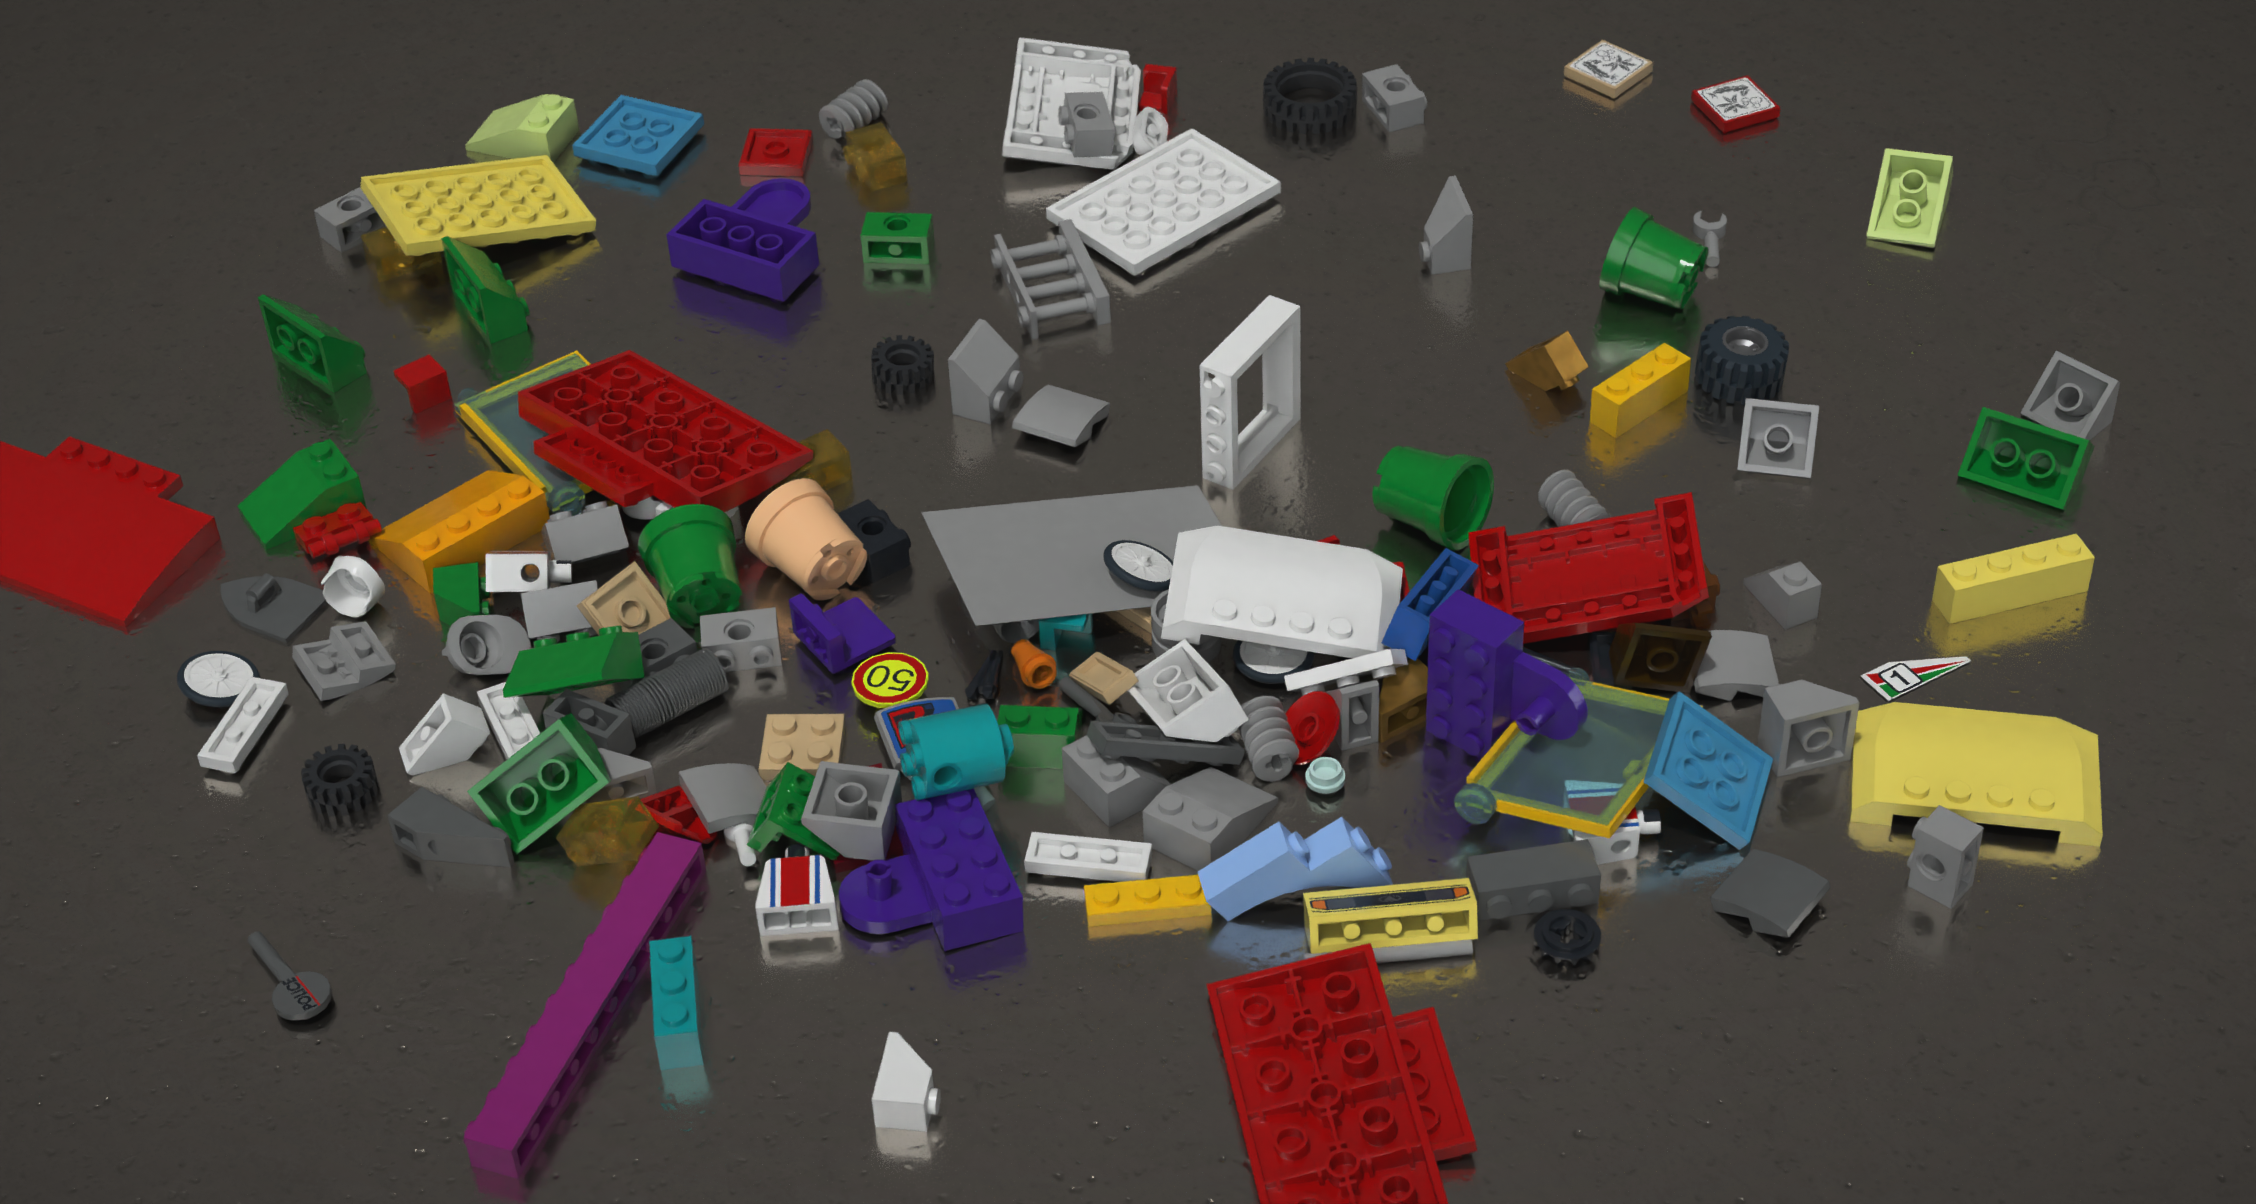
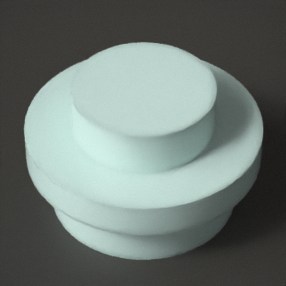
M1320 757L1311 762L1310 767L1306 770L1305 781L1307 786L1315 792L1323 794L1333 793L1340 790L1345 784V771L1336 759Z

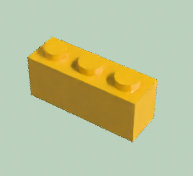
M1664 342L1592 388L1590 423L1614 438H1618L1688 392L1691 358Z

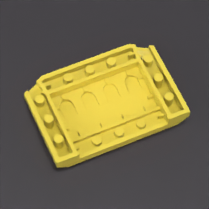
M1892 702L1858 711L1852 748L1850 822L1891 826L1893 815L1925 816L1928 818L1940 805L1974 823L2059 831L2058 843L2100 847L2103 832L2098 735L2060 718L1901 702Z

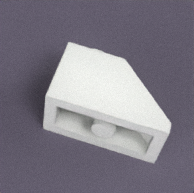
M443 693L399 747L407 774L414 776L467 761L477 748L485 743L490 731L480 707Z
M889 1032L872 1096L875 1127L927 1132L931 1114L937 1115L939 1112L940 1089L934 1088L931 1068L897 1032Z

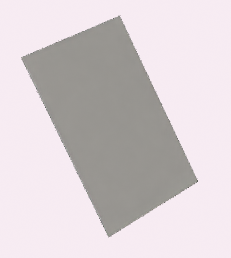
M1198 485L921 512L975 626L1151 607L1154 599L1164 591L1143 590L1119 579L1108 569L1104 562L1103 554L1105 548L1115 541L1131 540L1152 546L1174 561L1179 532L1217 525L1222 526Z

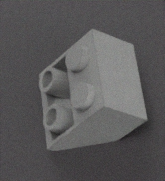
M602 501L586 506L583 513L572 516L571 510L550 515V519L547 520L548 523L544 524L541 533L548 552H551V560H572V565L626 551L629 545L618 506L608 507L607 501Z

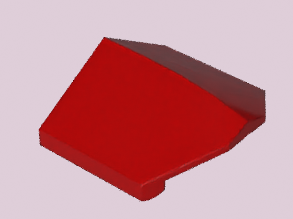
M679 785L633 801L630 809L643 819L679 837L709 844L717 837V831L708 834L683 788Z

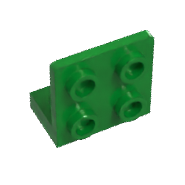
M789 762L786 763L766 787L747 846L761 853L771 840L777 842L782 834L827 858L836 860L840 853L802 825L801 818L815 776Z

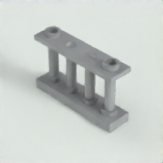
M1071 219L1058 222L1059 235L1055 236V240L1007 249L1001 234L994 235L995 249L990 250L994 269H1000L1017 306L1020 326L1027 328L1032 340L1039 338L1038 321L1086 311L1087 314L1092 313L1097 325L1111 323L1110 296ZM1053 253L1064 256V259L1016 268L1014 263L1015 261ZM1067 272L1068 275L1073 274V278L1027 288L1023 283L1025 280ZM1074 291L1077 294H1083L1081 298L1035 307L1032 300Z

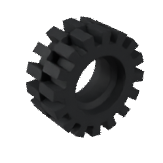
M896 335V340L893 341L891 337L885 338V344L880 341L876 344L877 348L873 347L871 355L872 381L874 384L877 383L878 389L882 390L886 387V393L891 394L893 390H897V395H903V390H908L909 394L915 393V387L922 390L925 388V383H931L932 377H934V352L931 351L929 344L925 345L924 340L919 338L915 342L914 336L908 335L907 340H904L902 335Z
M338 744L337 750H332L330 745L324 747L326 753L321 754L317 751L312 754L314 761L306 760L304 763L305 768L301 770V779L309 805L312 809L316 807V811L320 814L327 810L328 816H335L336 811H341V815L345 816L349 815L348 809L350 808L358 812L362 810L360 803L368 806L372 802L371 796H376L378 792V780L370 755L368 756V752L362 748L359 751L357 745L351 744L348 750L345 744ZM350 777L342 782L330 783L337 778Z

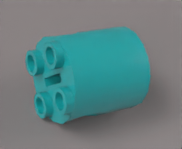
M988 704L903 720L898 723L899 735L902 744L906 745L907 751L900 754L901 767L905 777L912 776L911 785L916 800L1004 781L1006 766L1011 755L1014 754L1013 738L1007 724L998 725L993 710Z

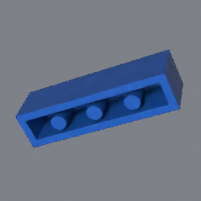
M1445 548L1400 602L1381 643L1391 649H1405L1406 657L1416 661L1429 645L1430 614L1457 589L1467 593L1479 565Z

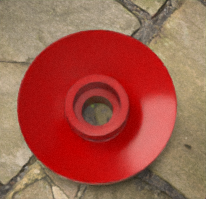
M1314 691L1305 694L1295 701L1285 713L1295 738V743L1299 748V757L1293 765H1304L1317 759L1330 746L1337 733L1340 711L1334 698L1326 692Z

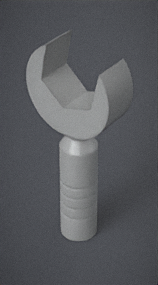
M1699 211L1694 215L1692 230L1697 237L1704 239L1705 247L1709 249L1706 264L1710 267H1716L1720 263L1718 239L1726 234L1727 218L1722 213L1720 221L1708 223L1701 219L1702 211Z

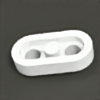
M1145 107L1135 118L1132 140L1134 149L1140 156L1166 143L1167 121L1154 108Z

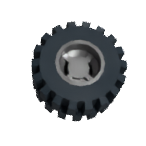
M1727 316V319L1719 318L1714 320V324H1708L1700 337L1695 365L1698 384H1702V389L1706 393H1713V397L1726 399V402L1734 404V401H1740L1741 405H1745L1746 398L1764 400V397L1770 400L1775 396V392L1779 393L1782 387L1789 355V343L1785 340L1786 336L1783 332L1776 331L1777 327L1773 324L1764 323L1765 320L1759 318L1752 319L1750 316Z

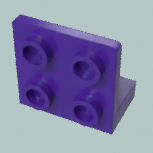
M802 593L789 599L793 633L832 674L896 643L895 634L858 597H854L825 612L822 611L818 604L813 605Z

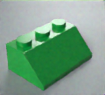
M449 236L441 238L452 292L489 343L493 344L528 331L526 317L530 316L528 305L523 297L518 298L511 280L504 279L499 264L497 262L492 263L483 251Z
M264 294L258 297L273 353L334 393L367 374L364 362L365 351L357 341L347 338L337 328L330 327L321 321L317 315L310 314L298 305Z
M1982 407L1957 476L2064 511L2083 480L2095 446L2087 439Z
M622 626L600 628L599 636L590 637L589 632L566 635L567 642L559 644L557 643V638L534 641V648L519 651L503 688L504 698L549 696L560 694L565 689L576 691L645 678L638 632H623Z
M570 713L559 718L467 792L493 826L499 827L507 833L511 840V849L517 855L601 790L611 780L595 742L574 715Z

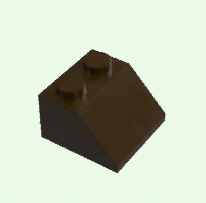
M1636 622L1619 624L1609 649L1614 684L1690 693L1712 638L1711 631Z

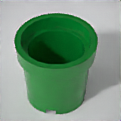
M1633 207L1621 222L1609 247L1600 275L1599 288L1616 295H1621L1625 292L1683 310L1698 285L1695 281L1699 271L1703 273L1709 249L1655 222L1653 215Z
M1398 445L1393 447L1381 461L1376 473L1382 475L1379 487L1373 485L1372 492L1373 503L1379 513L1426 533L1433 542L1455 551L1469 545L1468 532L1482 529L1488 517L1494 494V475L1487 460L1467 454L1449 456L1411 446L1403 447Z
M705 504L682 505L659 514L645 526L638 541L639 553L647 571L657 581L670 617L678 625L685 628H695L694 623H700V616L738 611L742 591L734 559L736 539L732 521L725 512Z

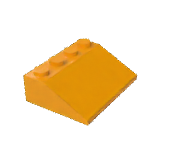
M487 470L382 528V532L370 536L369 542L428 593L432 594L433 568L478 562L479 566L486 563V554L490 551H507L540 532L544 524L548 523L547 520L550 519L545 492L524 475Z

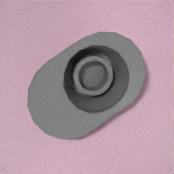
M465 616L457 619L451 625L447 634L446 647L442 650V656H447L451 665L461 673L469 675L507 674L511 672L519 651L530 649V640L522 625L509 616Z

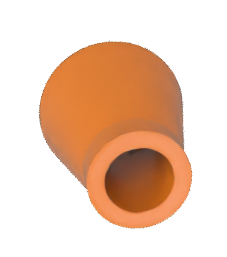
M1021 639L1014 643L1011 654L1016 661L1024 684L1037 689L1049 686L1057 674L1054 658L1034 646L1027 639Z

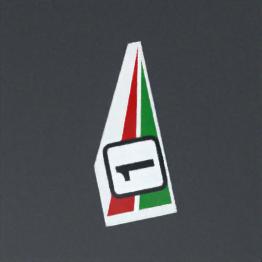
M1964 656L1888 662L1861 675V677L1887 701H1890L1971 662V660Z

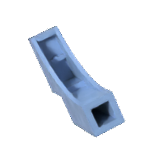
M1343 817L1338 818L1306 839H1303L1297 831L1291 833L1278 821L1198 871L1206 902L1227 921L1269 899L1298 890L1327 886L1363 888L1393 885L1388 872L1392 865L1386 853L1380 847L1374 849L1365 832L1360 827L1354 829Z

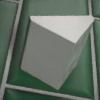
M2055 351L2020 414L2043 426L2090 441L2112 422L2120 382L2063 353Z

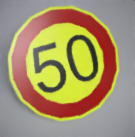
M887 652L872 656L860 663L853 672L851 684L855 696L864 704L876 708H887L920 698L927 689L929 675L924 663L916 657L905 653Z

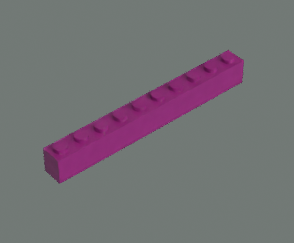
M657 832L649 846L642 849L636 867L630 875L623 879L620 892L613 903L606 906L602 920L594 933H590L587 936L583 950L576 962L568 966L564 981L557 992L549 996L545 1005V1011L536 1025L533 1024L529 1028L521 1049L516 1056H512L509 1059L505 1074L497 1087L489 1091L485 1105L478 1117L468 1124L464 1134V1144L468 1151L471 1166L519 1179L649 966V941L666 938L704 876L706 866L702 843Z

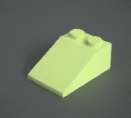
M544 94L494 110L466 143L465 148L467 151L511 159L548 155L554 163L579 132L574 99L560 97L555 94Z
M1885 148L1867 231V239L1935 248L1953 179V156Z

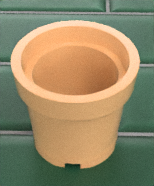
M812 479L792 480L775 489L758 505L747 524L745 543L748 550L766 565L777 567L815 600H828L839 595L841 592L837 588L845 582L851 586L865 567L867 551L863 548L864 544L836 513L833 502L828 494Z

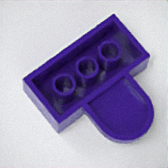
M777 178L754 185L732 207L702 199L666 234L671 267L784 302L820 265L816 232L797 227L811 211L809 189L799 181Z
M1459 589L1430 614L1426 731L1461 748L1472 756L1482 759L1514 720L1519 729L1527 735L1532 736L1538 732L1551 739L1565 740L1574 736L1586 723L1588 709L1582 692L1567 675L1523 652V621Z
M974 788L895 804L896 832L903 846L904 856L871 861L867 865L861 866L849 873L839 888L840 911L845 921L852 927L867 933L885 934L932 922L944 951L1024 931L1023 896Z

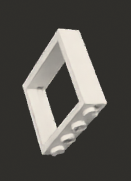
M1269 295L1200 364L1202 475L1204 479L1234 490L1301 419L1299 305ZM1262 355L1263 410L1238 435L1237 379ZM1208 373L1214 374V379L1209 378Z

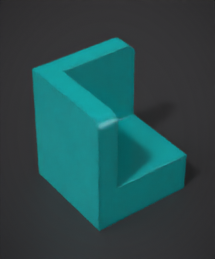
M1093 613L1039 619L1040 648L1055 651L1062 630L1091 633L1093 629Z

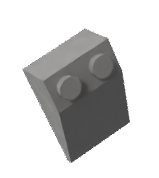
M1209 767L1166 786L1142 811L1144 843H1152V849L1199 871L1240 846L1278 804V797L1220 770Z

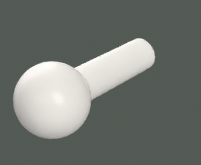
M746 822L726 828L724 833L729 840L735 842L741 864L751 866L756 862V855L754 849L747 846V842L753 826L746 824Z

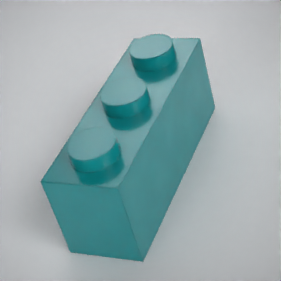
M692 936L649 941L654 1039L660 1069L669 1070L704 1065L698 969Z

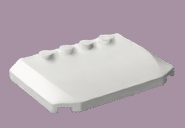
M1019 37L1002 157L1115 170L1132 154L1134 145L1132 137L1137 115L1141 70L1137 65L1130 63V54L1123 50ZM1103 92L1115 127L1112 156L1073 157L1070 144H1065L1064 125H1059L1058 109L1059 106H1064L1065 93Z
M1218 525L1179 532L1161 639L1180 642L1186 639L1188 643L1199 645L1200 636L1203 634L1347 658H1356L1391 649L1381 642L1400 604L1403 568L1367 549Z

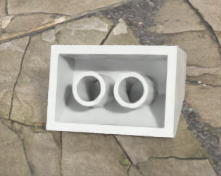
M1186 639L1134 673L1139 681L1127 690L1167 737L1218 742L1223 737L1235 733L1239 726L1249 720L1228 684Z

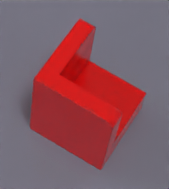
M1145 65L1143 69L1144 92L1138 103V111H1142L1145 107H1151L1161 114H1169L1177 96V67Z
M430 354L394 370L395 378L407 389L411 409L416 414L452 398L447 372Z

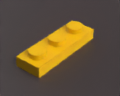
M1199 875L1084 885L1088 927L1212 915L1211 905L1206 902Z

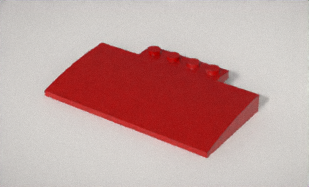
M631 350L518 391L519 417L549 434L533 441L534 454L623 507L634 506L644 499L655 496L674 508L688 504H705L727 512L761 494L813 459V450Z
M70 436L46 457L0 441V581L127 627L220 539L214 516L169 501L183 487L181 476Z
M1371 943L1206 984L1260 1204H1449L1436 1161L1476 1152L1477 1147L1434 1006L1393 1017Z

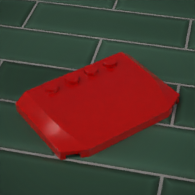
M1692 492L1654 499L1655 510L1511 536L1507 535L1505 526L1468 532L1471 561L1479 565L1473 578L1474 597L1523 621V644L1617 628L1619 624L1646 623L1673 618L1709 598Z

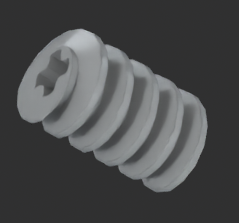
M867 79L858 81L853 87L847 89L845 93L840 94L837 99L832 100L828 105L821 108L819 111L820 124L831 138L839 139L841 136L851 138L855 132L860 131L863 126L870 124L871 120L877 119L880 114L887 111L888 100L884 92L873 81Z
M1568 469L1553 473L1545 480L1538 493L1540 506L1554 520L1558 527L1611 518V515L1607 514L1605 508L1599 505L1598 500L1591 495L1583 483Z
M1274 696L1256 697L1241 705L1249 720L1239 726L1238 729L1256 777L1263 781H1279L1288 776L1293 769V764L1299 757V748L1295 743V738L1291 732V727L1280 700Z

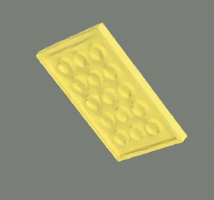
M548 155L361 177L362 191L406 256H422L426 253L444 251L441 238L446 236L471 247L484 248L492 244H515L523 240H545L561 235L575 236L584 232L595 231L596 219Z

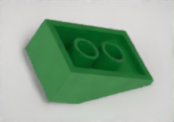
M330 438L297 451L237 507L261 544L268 550L295 539L293 528L303 524L308 518L325 516L337 511L344 504L361 502L366 507L358 474Z

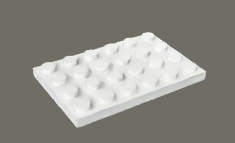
M1191 128L1047 207L1046 216L1049 221L1059 226V221L1071 219L1083 243L1135 276L1281 193V182Z

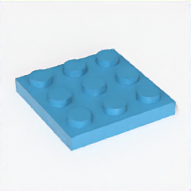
M620 95L572 145L574 156L642 172L647 175L658 176L705 125L704 117L701 113Z
M1679 691L1669 699L1643 782L1721 838L1741 850L1750 843L1773 758Z

